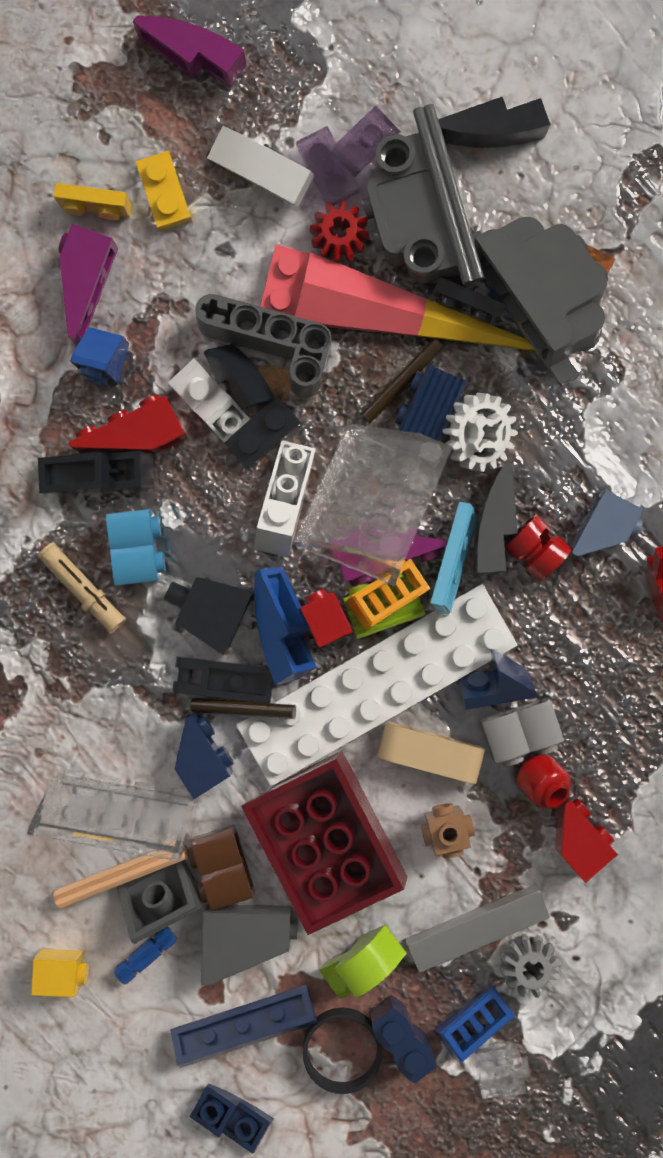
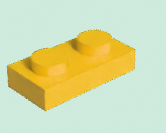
M169 150L135 161L159 232L191 222L192 219Z
M55 183L53 197L66 213L81 216L85 212L98 213L99 217L108 220H119L120 216L130 218L132 203L126 192Z

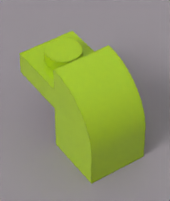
M385 924L363 934L348 952L326 961L319 971L339 999L351 994L358 998L382 982L397 967L407 953Z

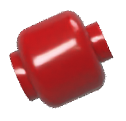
M538 755L530 757L522 763L517 776V786L534 806L542 809L556 808L568 798L571 778L553 757Z

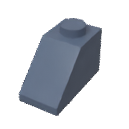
M606 489L598 492L570 544L572 551L568 556L577 557L627 542L629 538L633 540L643 525V521L639 518L644 509Z

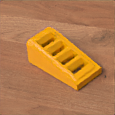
M410 558L353 594L347 600V603L363 628L367 631L431 588ZM400 574H405L415 589L413 592L410 593L399 577ZM389 581L393 583L401 595L402 599L399 601L387 585ZM379 589L389 605L388 608L385 609L374 591ZM365 597L377 615L374 616L363 600Z

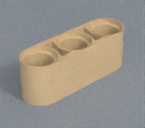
M386 722L377 757L396 764L476 784L485 748L397 723Z

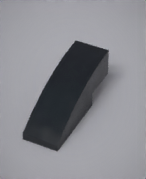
M499 97L438 119L445 143L474 148L507 147L543 139L551 125L541 98L507 110L503 97Z
M139 450L38 458L39 493H88L154 489L153 453Z

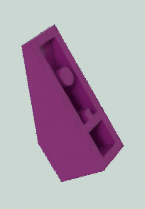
M72 224L69 233L65 232L61 237L58 250L61 253L59 258L68 337L78 345L90 326L118 247L113 238Z

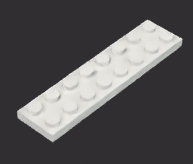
M480 584L455 598L449 615L437 613L434 610L274 702L275 704L296 705L295 719L249 716L237 723L236 726L272 787L492 660L491 650L504 654L518 646L484 585Z

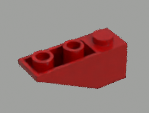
M153 395L142 400L139 403L140 408L130 413L127 410H123L107 418L109 423L97 429L95 426H89L78 431L75 434L76 439L68 443L71 448L78 452L118 453L140 450L158 454L187 440L188 437L167 396L165 395L160 398L159 395Z

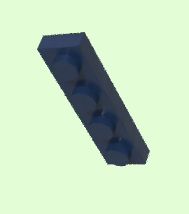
M307 985L172 1028L170 1031L177 1066L183 1068L317 1024L318 1022L309 988Z

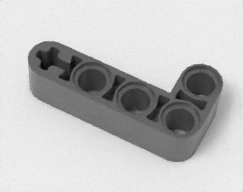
M216 294L204 295L198 300L195 313L199 331L203 335L292 360L289 377L291 391L301 398L312 397L319 391L331 347V333L325 325ZM249 321L255 327L250 330H242L238 325L241 322ZM276 331H285L289 334V337L279 340L274 338L272 334ZM311 340H318L324 346L319 349H312L306 343ZM301 372H309L314 376V379L309 382H302L296 376Z

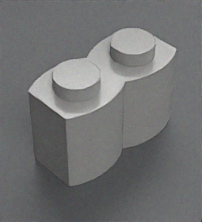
M549 698L533 701L480 719L492 758L495 763L502 762L504 767L524 761L523 755L529 752L536 751L537 755L558 750L557 744L564 741L552 702Z

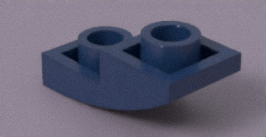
M211 1084L206 1086L190 1115V1118L217 1137L225 1134L252 1154L257 1150L274 1119L242 1098Z

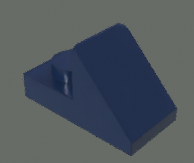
M491 650L493 670L467 674L458 679L465 710L536 698V691L528 669L496 650Z

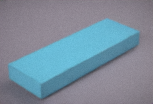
M459 502L430 602L437 613L449 615L453 608L478 519L472 504Z

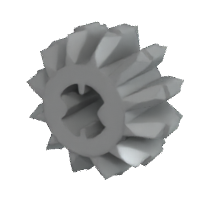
M522 934V944L517 945L513 940H509L508 945L512 953L501 952L500 957L506 964L500 967V972L502 976L508 977L506 984L509 989L518 987V993L523 998L531 989L534 997L539 999V988L544 986L547 991L552 992L553 987L549 980H560L561 974L555 968L560 966L562 962L559 956L553 955L555 947L552 943L543 944V938L540 935H536L530 943L528 936ZM530 961L532 964H536V968L531 970L528 967L525 968L524 965Z

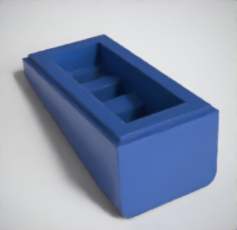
M491 986L434 1029V1032L453 1058L462 1063L515 1015L495 987ZM488 1001H490L499 1014L495 1019L485 1007ZM477 1011L480 1012L488 1023L485 1027H482L474 1016ZM465 1021H468L476 1033L471 1036L463 1026ZM455 1030L464 1040L460 1045L452 1036Z

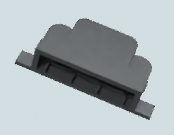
M434 104L415 108L413 115L418 133L408 136L392 134L379 142L376 147L375 157L380 173L373 175L367 183L368 197L362 199L367 219L374 218L377 230L371 231L376 253L383 251L386 261L393 266L406 265L409 276L418 283H430L439 280V277L447 278L454 275L461 277L463 285L483 280L484 275Z
M521 217L500 229H491L482 234L480 231L473 233V241L485 279L501 302L506 304V309L559 386L562 387L578 378L579 373L568 357L577 351L590 350L599 342L605 321V313L600 306L608 281L605 268L599 262L596 263L591 257L584 239L580 235H576L570 227L563 224H556L544 230L543 225L537 219Z

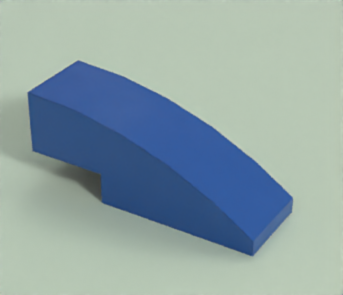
M283 566L256 571L254 573L256 620L261 645L275 685L298 680L317 668L302 636L311 629L300 608L301 605Z

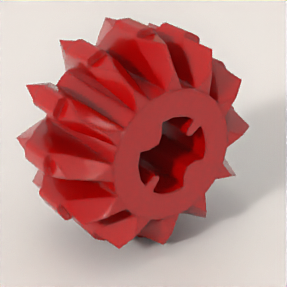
M343 200L340 202L338 210H335L333 205L328 202L325 205L326 214L317 211L314 214L317 223L310 225V234L315 236L311 240L312 247L321 248L320 256L327 258L332 253L334 262H340V255H345L346 260L351 262L354 260L353 251L361 254L365 251V246L362 242L369 240L370 232L364 229L368 225L367 217H358L359 208L357 206L352 207L349 212L346 211V202ZM340 227L341 232L345 229V237L338 238V233L334 236V229Z

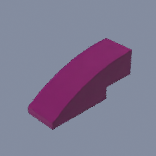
M137 15L133 20L139 39L193 78H195L201 68H204L228 87H231L247 66L245 52L242 48L225 37L203 27L181 20L157 16Z

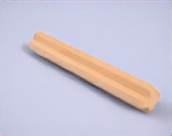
M177 841L58 888L53 892L55 904L58 908L62 909L181 862L188 857L186 847L182 841Z

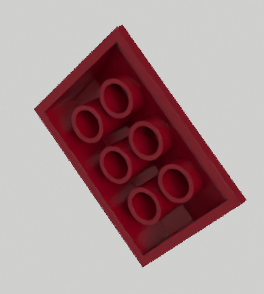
M342 750L311 765L241 805L307 935L405 889L408 876Z

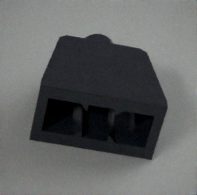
M196 577L191 589L172 581L165 594L164 601L181 608L176 620L179 626L217 652L225 655L232 644L254 592Z

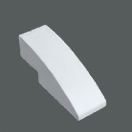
M222 126L207 157L212 162L297 208L314 177V174L309 169L225 126Z

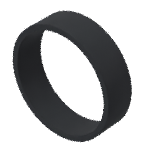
M333 1008L323 1012L316 1017L318 1023L308 1027L304 1037L303 1061L305 1069L310 1078L319 1087L335 1094L357 1092L374 1079L381 1065L382 1048L374 1035L372 1021L363 1013L351 1008ZM334 1019H351L361 1023L371 1032L377 1044L376 1057L370 1069L364 1075L352 1081L338 1082L327 1079L313 1067L308 1056L307 1047L313 1033L321 1025Z

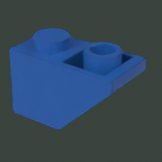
M89 327L72 353L70 362L80 370V375L87 377L86 381L105 387H107L108 381L119 384L129 343L124 336Z

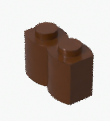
M235 824L195 836L191 840L192 847L187 848V853L192 868H198L202 881L198 882V890L203 903L208 902L211 910H216L254 897L255 889Z

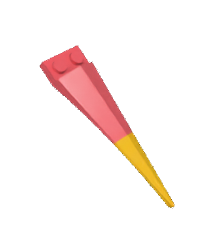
M275 244L260 307L318 322L327 328L410 335L535 351L530 342L523 337L484 323L310 252L309 254Z

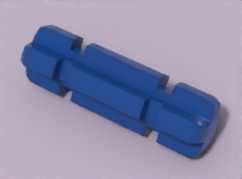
M166 927L155 933L154 939L150 937L129 955L128 960L125 959L114 970L116 978L122 984H128L136 977L137 972L141 973L162 955L163 950L166 951L175 943L177 937L169 927Z

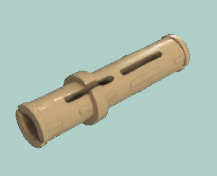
M54 542L48 544L39 552L37 558L82 603L81 609L85 613L90 612L109 634L115 632L126 621L127 618L105 598L107 593L103 589L98 590Z

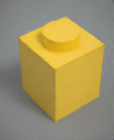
M41 949L33 958L31 995L75 997L82 985H86L88 981L89 964L83 963L84 951Z

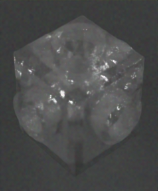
M503 1041L494 1042L488 1048H479L474 1052L477 1082L482 1099L496 1098L507 1101L516 1098L517 1095L526 1094L524 1080L530 1079L529 1064L526 1056L521 1057L516 1044L511 1045Z

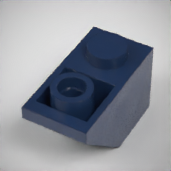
M196 712L185 719L174 768L193 800L229 778L233 773L230 766L234 764L224 746L218 748L211 736L215 734V731L205 716L199 718Z

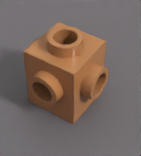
M453 803L440 804L432 807V811L425 812L427 824L421 825L423 839L426 847L432 846L436 856L442 854L443 858H454L463 855V849L471 848L469 837L475 836L470 814L464 815L459 805L453 806ZM447 828H453L456 830V835L443 837V832Z

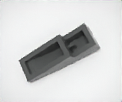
M512 462L504 463L499 467L482 503L475 531L473 549L474 574L506 571L504 537L518 534Z

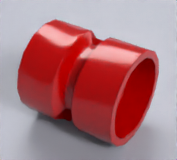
M535 514L518 530V534L509 539L504 548L517 561L525 560V569L541 582L567 558L572 548L558 535L551 536L549 534L550 527Z

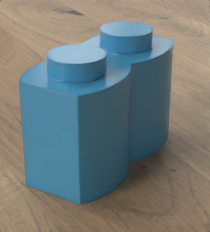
M150 509L106 514L115 586L161 580L160 573L166 572V564L163 551L157 552L156 538L162 536L159 516L153 517L152 510Z

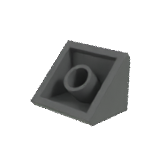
M185 859L117 886L130 940L133 944L198 911L202 904L198 884Z

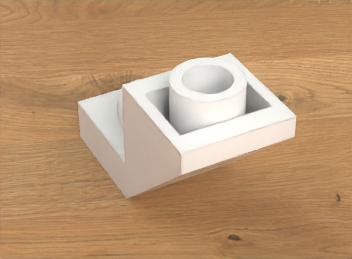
M194 358L168 382L223 442H226L250 420L237 403L218 386Z

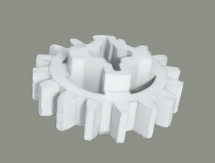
M477 393L476 396L465 395L464 403L455 402L453 406L457 413L446 416V419L451 422V427L443 429L444 434L450 435V440L444 444L445 448L454 449L450 458L460 461V467L480 472H484L485 468H497L496 460H507L504 452L505 449H514L515 447L509 441L510 436L518 434V431L511 429L510 426L517 420L516 416L507 415L511 406L501 403V397L489 395L488 393ZM483 408L487 410L486 413L480 412V413L478 414V413L476 412V411H478V410H480V409H483ZM482 451H484L483 454L474 455L475 452L481 453Z

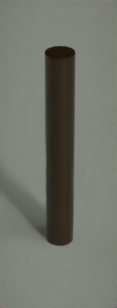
M433 338L360 415L371 424L414 379L417 371L421 372L444 348L442 344Z
M192 698L190 703L191 712L282 719H295L296 705L200 698Z

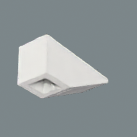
M281 441L256 528L255 550L289 558L316 448Z

